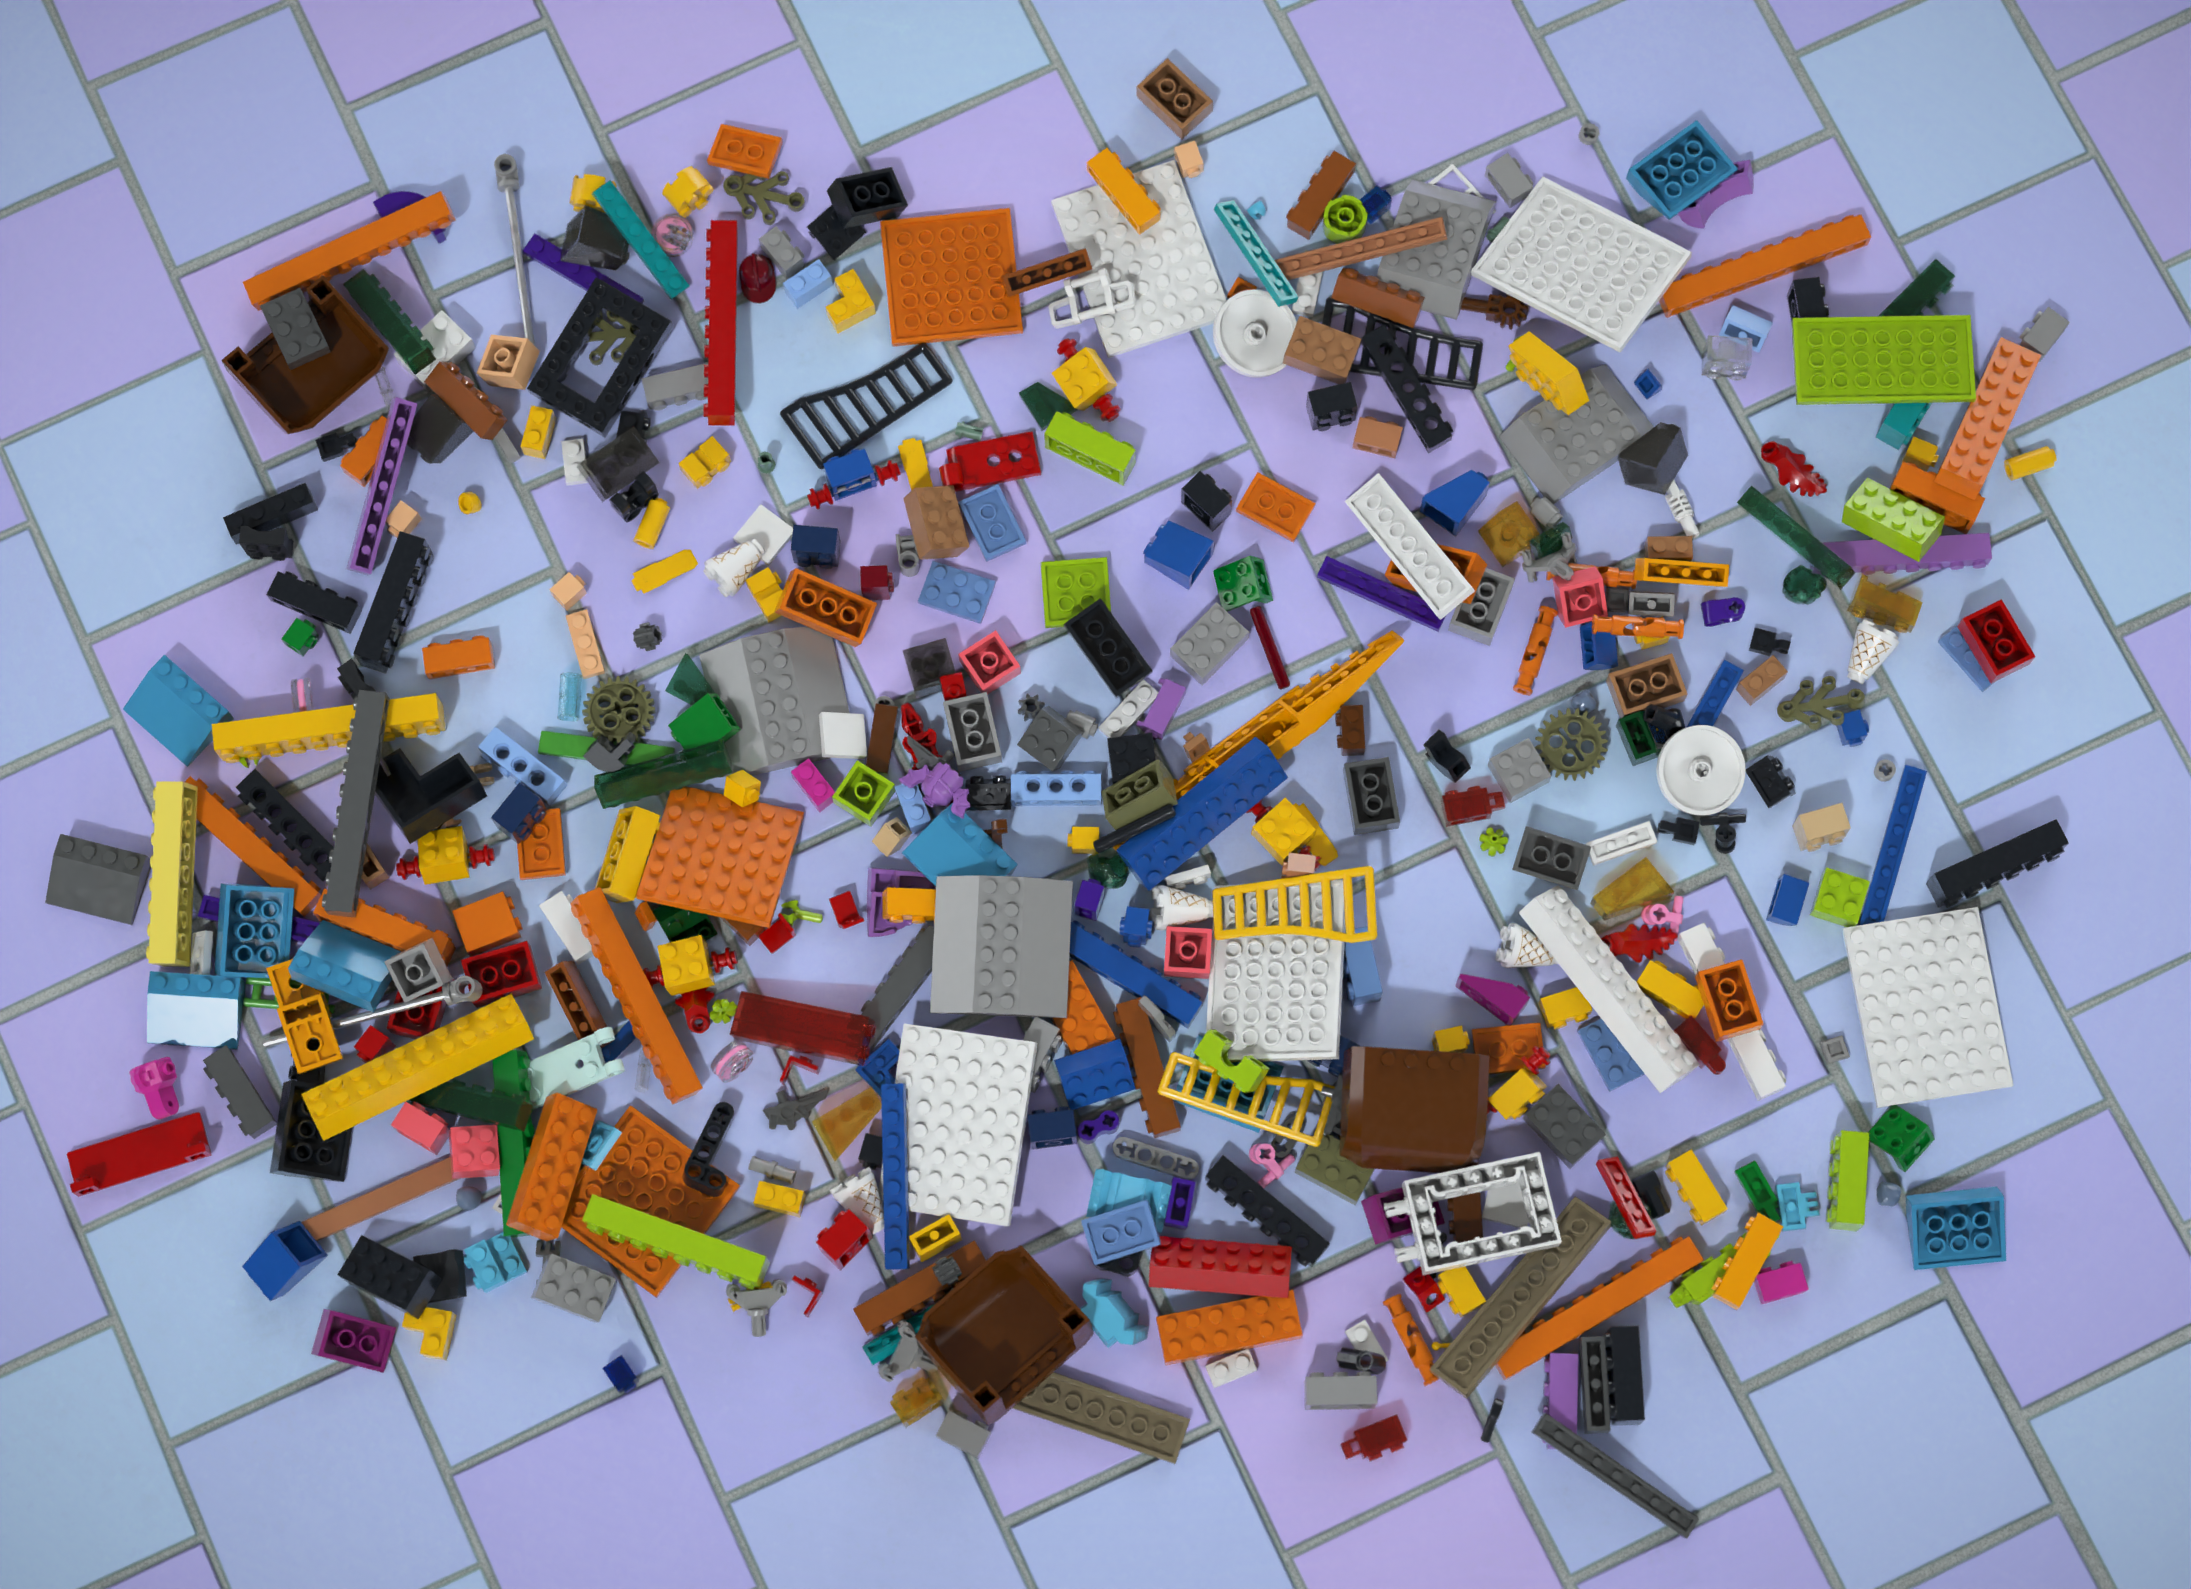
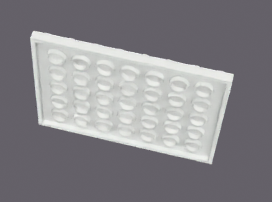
M1174 160L1133 173L1134 181L1138 185L1142 184L1148 193V198L1151 201L1155 200L1161 208L1160 221L1140 235L1099 185L1051 200L1069 253L1084 248L1087 250L1092 270L1077 274L1078 278L1106 268L1112 284L1130 281L1133 285L1136 299L1134 307L1112 315L1108 313L1093 318L1108 358L1214 324L1218 310L1227 301ZM1101 280L1082 286L1090 309L1106 305ZM1128 288L1114 291L1116 305L1129 300Z
M1542 177L1472 268L1471 275L1621 353L1690 260L1692 252Z
M1331 880L1333 931L1345 933L1343 880ZM1321 882L1308 884L1310 927L1323 929ZM1221 885V886H1215V888L1235 886V885ZM1299 885L1286 887L1288 925L1301 926ZM1277 889L1265 890L1266 926L1279 925ZM1256 892L1243 893L1245 928L1256 927ZM1234 895L1222 896L1223 930L1236 929ZM1213 921L1206 1032L1215 1029L1233 1042L1228 1051L1230 1062H1241L1244 1056L1251 1055L1259 1061L1339 1059L1345 942L1292 934L1258 935L1216 940L1214 938Z
M1978 907L1842 929L1877 1108L2013 1086Z
M911 1024L903 1025L895 1084H906L909 1211L944 1217L950 1214L951 1218L1002 1226L1011 1225L1037 1042ZM882 1163L881 1177H880V1183H879V1193H880V1197H881L882 1204H883V1207H884V1198H883V1163Z

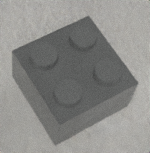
M1047 706L1039 711L1017 745L1048 769L1055 771L1061 768L1084 732L1050 706Z

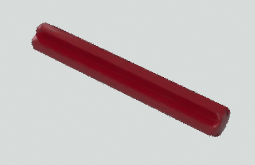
M1256 606L1250 609V614L1277 686L1280 690L1288 688L1290 681L1262 608Z

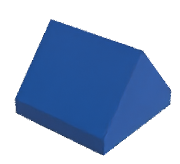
M1649 369L1634 382L1646 400L1662 390V385Z

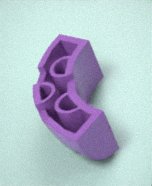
M1751 161L1734 162L1733 164L1738 170L1678 213L1681 220L1689 226L1705 228L1710 215L1722 204L1739 196L1753 194Z

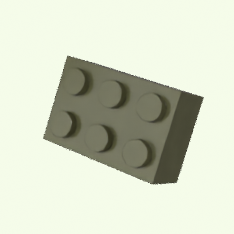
M1159 759L1101 791L1105 818L1115 830L1166 805L1171 804L1174 806L1178 804L1173 776Z
M1329 1134L1323 1135L1320 1146H1307L1295 1169V1173L1356 1206L1375 1169L1360 1168L1352 1161L1340 1156V1140Z

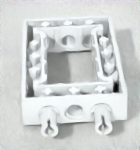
M1540 1152L1405 1180L1402 1184L1404 1200L1384 1203V1211L1387 1210L1385 1212L1387 1218L1405 1213L1409 1215L1414 1235V1245L1394 1249L1397 1263L1418 1259L1423 1275L1553 1248L1562 1243ZM1520 1184L1530 1227H1520L1517 1231L1503 1234L1501 1231L1497 1232L1494 1236L1484 1238L1478 1236L1474 1237L1473 1240L1461 1243L1455 1241L1442 1247L1441 1240L1439 1239L1441 1234L1440 1230L1437 1231L1434 1218L1435 1208H1432V1202Z

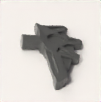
M907 736V743L918 760L916 763L918 769L927 765L928 769L932 771L937 763L948 764L955 756L954 753L947 750L942 758L937 757L911 736ZM950 768L952 771H956L959 777L961 776L957 770Z
M1341 1074L1338 1076L1337 1086L1334 1089L1323 1086L1321 1095L1332 1098L1324 1135L1331 1134L1333 1127L1341 1121L1343 1075Z
M784 1090L777 1092L776 1096L779 1104L763 1110L765 1116L769 1119V1129L773 1130L777 1125H787L789 1130L795 1129L794 1122L802 1117L808 1119L810 1116L809 1112L820 1101L826 1099L828 1091L825 1090L795 1101H788Z

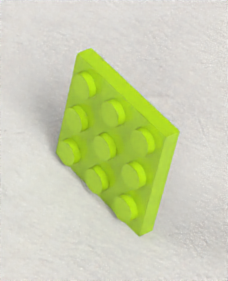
M1107 557L1041 562L1045 628L1064 627L1067 621L1100 598L1111 612Z

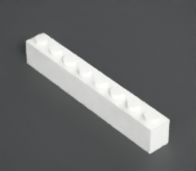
M1705 923L1680 933L1677 938L1695 976L1699 971L1725 964L1723 961L1725 960L1724 953L1720 947H1716L1713 941L1715 939L1714 933L1710 927H1706ZM1761 1029L1727 1039L1757 1101L1778 1093L1786 1087V1078L1781 1070L1778 1071L1774 1063L1776 1058L1772 1050L1767 1049L1764 1043L1766 1038Z

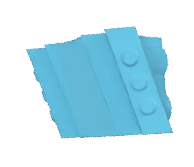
M1096 1169L1086 1217L1091 1218L1148 1200L1157 1231L1162 1233L1172 1186L1164 1182H1155L1149 1179L1110 1172L1105 1169Z
M1098 1278L1084 1283L1082 1297L1087 1303L1080 1310L1090 1319L1093 1331L1106 1347L1110 1348L1117 1341L1120 1344L1134 1345L1148 1338L1149 1326L1138 1324L1139 1313H1135L1121 1296L1122 1291L1111 1290L1112 1279Z

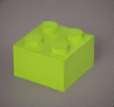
M857 760L832 796L834 804L872 827L895 793V784Z
M1826 867L1821 875L1810 916L1845 927L1856 926L1870 881Z

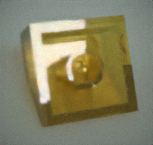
M1517 501L1498 512L1478 530V533L1502 567L1522 556V551L1525 552L1526 549L1532 550L1538 546L1542 538Z
M921 1377L912 1383L913 1388L905 1392L903 1389L892 1396L893 1400L890 1404L905 1428L945 1404L943 1397L930 1377L927 1379Z

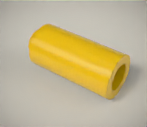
M2044 446L2004 460V468L2008 478L2013 481L2054 467L2057 457L2053 449Z
M661 498L649 501L633 539L636 544L648 549H654L670 511L667 501Z

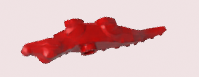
M908 702L902 704L901 723L905 733L932 754L942 758V755L938 754L935 746L936 732L930 728L924 731L923 720L913 706ZM904 737L902 745L912 755L914 761L912 770H919L916 767L918 760L907 743V737Z

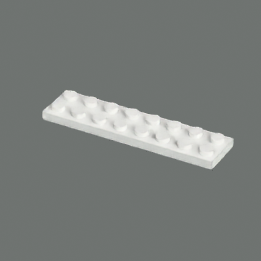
M1379 473L1344 501L1440 620L1475 592L1473 587Z

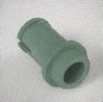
M1502 217L1493 229L1487 231L1486 238L1491 243L1505 227L1509 219Z
M965 421L957 423L955 435L959 436L960 439L961 437L981 441L984 427L964 424Z
M768 452L760 453L758 469L765 474L773 472L775 461L772 459L771 454Z

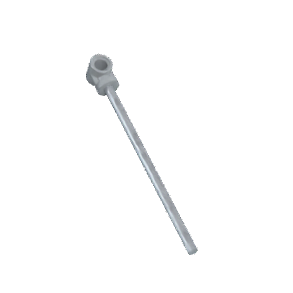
M502 154L494 161L498 190L505 192L524 335L535 346L514 191L520 188L518 169L515 159L511 155ZM505 165L511 166V168L507 171L501 170V168Z
M461 976L455 981L444 984L441 992L418 997L406 1003L400 1002L376 1009L374 1013L367 1011L333 1020L331 1023L335 1030L445 1000L449 1006L465 1001L474 1002L481 997L482 986L477 980L469 976ZM471 984L470 992L465 994V987ZM285 1034L263 1039L265 1048L287 1043Z

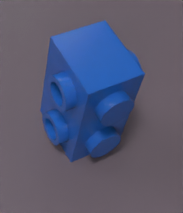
M1127 906L1126 916L1121 917L1119 935L1123 936V942L1127 943L1128 946L1139 948L1141 945H1146L1147 939H1151L1153 921H1149L1150 909Z

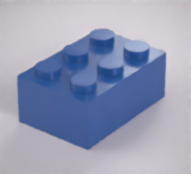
M1120 1039L1054 1060L1070 1110L1135 1090L1128 1060Z

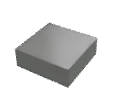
M1842 1035L1819 1043L1827 1065L1850 1057Z

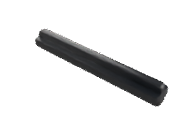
M1171 804L1166 805L1093 842L1094 848L1097 853H1102L1175 817L1176 811Z

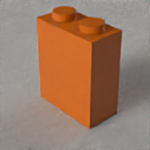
M503 891L452 911L464 946L470 957L521 938L519 930L523 928L519 918H514L513 916L514 903L511 896L506 897Z

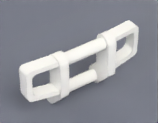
M1102 268L1096 273L1073 280L1071 278L1065 279L1063 282L1068 297L1051 303L1049 305L1051 324L1056 329L1078 325L1087 319L1108 313L1112 315L1134 307L1136 305L1134 288L1130 281L1112 284L1106 268ZM1101 280L1106 305L1081 312L1075 288ZM1128 288L1129 300L1116 305L1114 291ZM1070 304L1072 318L1057 321L1056 310Z

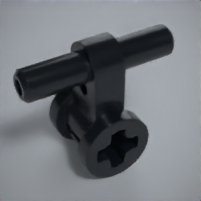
M1718 813V816L1701 817V826L1719 825L1715 833V848L1717 851L1723 854L1731 853L1736 845V831L1729 824L1745 823L1746 815Z

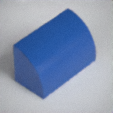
M1592 622L1580 626L1583 670H1606L1618 667L1616 635L1606 632L1592 634Z
M1786 874L1780 876L1766 920L1780 925L1796 926L1809 882Z

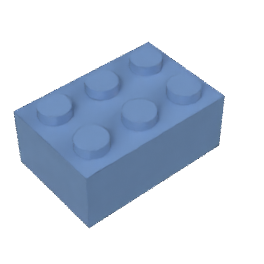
M1368 926L1355 928V933L1368 932ZM1371 940L1356 943L1345 942L1343 979L1347 978L1348 980L1346 994L1348 1001L1352 1000L1353 1006L1380 1001L1383 993Z

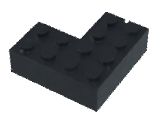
M401 748L383 758L391 775L387 776L381 763L379 764L375 795L409 844L487 797L480 780L460 753H457L421 776Z

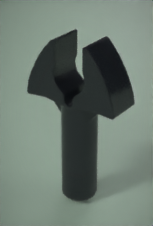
M1495 1398L1490 1409V1414L1481 1436L1483 1442H1489L1504 1404V1401Z

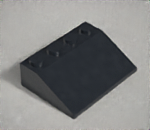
M295 1080L284 1082L270 1173L298 1178L344 1182L352 1127L323 1141L301 1095L320 1085Z

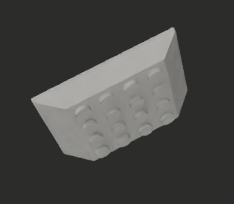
M1412 180L1405 189L1392 230L1442 217L1447 240L1382 256L1377 278L1385 283L1397 284L1401 289L1420 293L1421 296L1425 297L1422 311L1457 320L1472 276L1471 270L1476 264L1496 201Z
M1606 365L1589 369L1580 375L1590 401L1570 415H1567L1562 410L1558 411L1551 401L1543 400L1519 416L1499 436L1500 440L1543 497L1549 499L1553 504L1658 434Z

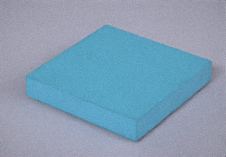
M597 1120L591 1129L581 1164L596 1171L622 1132L611 1125Z

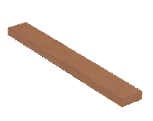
M1442 217L1274 261L1286 279L1292 280L1447 240L1444 220Z
M449 1157L301 1223L316 1241H320L459 1179H452L451 1159Z

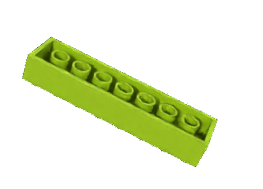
M594 1194L590 1198L582 1219L587 1225L586 1228L590 1229L589 1231L602 1236L603 1232L607 1233L612 1240L623 1244L625 1240L629 1241L633 1245L632 1247L642 1251H646V1248H649L658 1257L667 1259L668 1256H671L676 1260V1263L689 1267V1264H693L698 1268V1271L709 1275L713 1271L717 1273L716 1275L720 1279L732 1282L733 1279L738 1280L742 1287L754 1290V1287L761 1289L770 1265V1261L766 1256Z

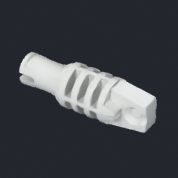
M1674 480L1666 482L1665 489L1668 495L1665 496V499L1675 521L1681 524L1686 536H1692V539L1698 537L1700 533L1693 520L1694 512L1684 490H1679Z

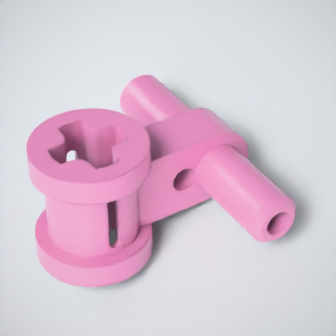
M1674 897L1672 912H1669L1663 904L1645 906L1641 912L1643 922L1647 925L1668 922L1672 932L1678 934L1679 925L1682 924L1683 915L1681 914L1683 897Z
M1267 1143L1254 1144L1249 1150L1250 1160L1255 1164H1263L1268 1170V1173L1257 1182L1262 1188H1265L1274 1179L1278 1180L1284 1174V1170L1295 1161V1157L1292 1154H1288L1282 1161L1277 1163L1274 1160L1275 1150ZM1260 1150L1265 1151L1263 1152L1264 1158L1259 1157L1262 1154Z

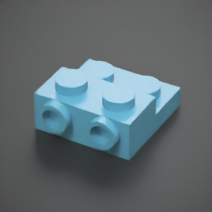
M503 1232L464 1249L466 1254L463 1256L464 1263L468 1269L473 1268L476 1276L472 1277L477 1289L482 1288L485 1293L527 1273L512 1238L504 1236Z

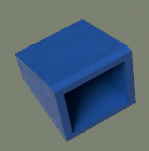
M1470 470L1427 493L1422 498L1420 512L1456 537L1487 496L1490 482L1483 473H1476Z
M1168 520L1165 526L1161 525L1155 534L1157 538L1153 544L1149 542L1143 551V554H1145L1144 563L1189 590L1212 557L1214 541Z
M297 1221L271 1232L242 1267L261 1289L262 1293L272 1301L289 1292L328 1255L300 1221Z

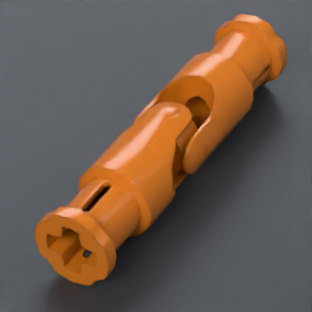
M1568 563V566L1574 572L1594 567V565ZM1595 566L1603 578L1604 586L1615 588L1617 586H1627L1635 590L1637 581L1634 580L1635 570L1632 572L1622 571L1615 567ZM1550 571L1546 573V580L1550 581L1552 577H1555Z
M1540 606L1538 609L1540 613L1537 622L1533 624L1529 642L1518 671L1520 675L1517 684L1513 686V690L1522 695L1530 696L1533 692L1531 688L1534 679L1538 676L1545 655V649L1553 630L1551 626L1554 617L1558 615L1557 610L1547 606Z
M1593 614L1592 634L1606 632L1619 636H1645L1652 638L1672 636L1682 639L1684 620L1666 621L1664 618L1620 615L1600 617L1597 614ZM1632 623V630L1625 627Z
M1397 1294L1382 1303L1384 1306H1387L1393 1318L1391 1321L1415 1369L1420 1371L1424 1379V1386L1430 1385L1439 1380L1430 1372V1368L1434 1364V1358L1412 1314L1406 1310L1401 1300L1402 1295Z

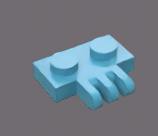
M1799 1182L1775 1186L1780 1222L1783 1226L1782 1232L1806 1229L1805 1218L1820 1215L1819 1210L1810 1211V1208L1818 1207V1201H1808L1809 1198L1817 1197L1816 1192L1801 1194Z

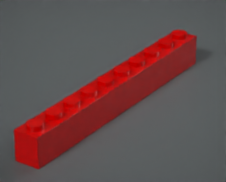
M711 220V229H706V241L710 242V248H706V261H710V267H706V280H710V286L705 287V299L709 300V306H705V319H709V325H705V338H709V345L704 346V357L709 359L708 364H704V378H708V384H704V397H708V404L703 405V416L708 417V425L735 426L737 220Z

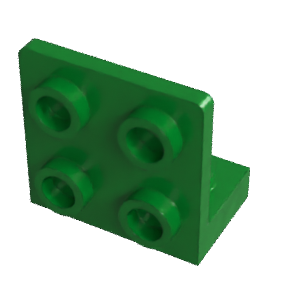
M1248 556L1213 571L1221 607L1227 612L1253 601L1265 604L1273 601L1263 559Z
M1892 1105L1868 1132L1869 1142L1891 1155L1898 1168L1904 1172L1911 1167L1935 1140L1927 1124L1897 1105Z

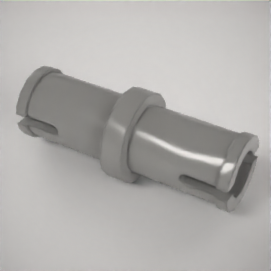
M756 1156L751 1158L748 1167L749 1170L767 1175L769 1179L776 1178L789 1184H793L797 1173L796 1170L778 1165L776 1161L769 1162Z

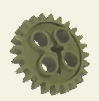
M617 676L616 682H613L610 677H608V684L599 681L600 688L598 689L593 686L594 694L587 693L589 701H583L584 707L587 708L582 710L583 716H587L583 720L584 724H589L587 726L588 732L593 731L594 739L603 734L611 743L615 741L618 744L630 731L636 736L635 741L639 742L637 735L640 734L645 737L644 728L651 730L649 722L655 721L654 716L651 715L656 713L655 707H652L654 700L650 698V691L644 692V684L638 687L636 679L630 683L628 676H626L624 682L620 680L619 676ZM625 695L632 696L629 701H622L621 699ZM602 702H610L608 707H600ZM621 709L622 713L617 714L616 710ZM631 715L638 716V719L635 721L627 720ZM613 721L617 723L612 728L606 727L608 722Z
M1567 708L1566 714L1563 715L1558 710L1557 718L1550 714L1551 722L1543 721V724L1546 726L1545 729L1538 728V731L1543 735L1542 737L1535 738V740L1541 742V745L1535 746V749L1542 751L1539 756L1545 759L1543 761L1545 765L1548 764L1550 766L1548 769L1549 773L1553 770L1556 771V778L1562 773L1564 774L1565 781L1569 775H1572L1573 780L1576 781L1577 774H1580L1585 779L1586 771L1591 775L1593 774L1591 767L1600 768L1597 760H1605L1600 754L1601 752L1608 751V749L1602 747V744L1607 743L1608 740L1601 738L1606 731L1598 730L1602 723L1594 724L1595 716L1590 719L1587 718L1588 711H1585L1583 715H1579V708H1577L1575 713L1571 714L1570 709ZM1578 723L1581 727L1580 733L1577 735L1570 734L1568 732V725ZM1559 728H1563L1571 741H1577L1575 747L1583 756L1584 761H1580L1572 748L1567 749L1565 747L1568 743L1560 733ZM1552 736H1559L1562 739V745L1558 748H1553L1549 744V739ZM1584 741H1590L1593 744L1594 749L1591 753H1584L1581 750V744ZM1572 754L1575 757V764L1565 766L1562 762L1563 756Z

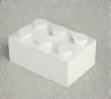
M441 310L394 353L397 362L429 392L431 388L424 381L439 361L445 363L452 362L458 365L476 347L472 339Z

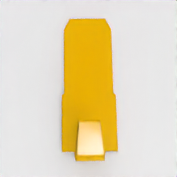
M915 438L903 440V445H899L898 449L904 470L907 473L911 491L919 487H933L922 441H916Z
M682 550L660 562L653 563L632 573L634 579L631 582L637 592L642 590L643 594L667 583V581L694 569L698 562L691 550Z
M1297 803L1293 804L1316 828L1315 837L1306 846L1309 845L1312 855L1320 856L1321 860L1319 863L1326 866L1338 857L1336 848L1322 831L1319 823L1304 803L1300 806Z

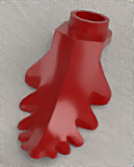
M1774 441L1763 445L1761 457L1765 462L1777 467L1779 483L1784 486L1790 483V491L1792 493L1800 488L1801 496H1804L1806 492H1808L1809 497H1812L1814 493L1818 496L1820 493L1827 492V484L1823 483L1824 479H1818L1820 474L1811 473L1814 466L1804 465L1806 458L1803 454L1792 453L1787 446Z
M1629 924L1623 932L1606 935L1601 940L1608 947L1610 944V951L1614 956L1626 954L1635 962L1640 963L1642 962V955L1652 960L1654 958L1653 951L1658 955H1662V948L1669 950V943L1674 945V940L1678 937V934L1672 932V929L1666 931L1665 927L1658 931V926H1654L1649 931L1646 924L1642 925L1638 931L1634 924Z
M708 987L682 993L681 997L675 999V1004L684 1009L687 1025L694 1033H703L710 1026L707 1004L714 997V992L706 991ZM696 1019H702L703 1022L700 1023V1024H697V1023H695V1020H696Z

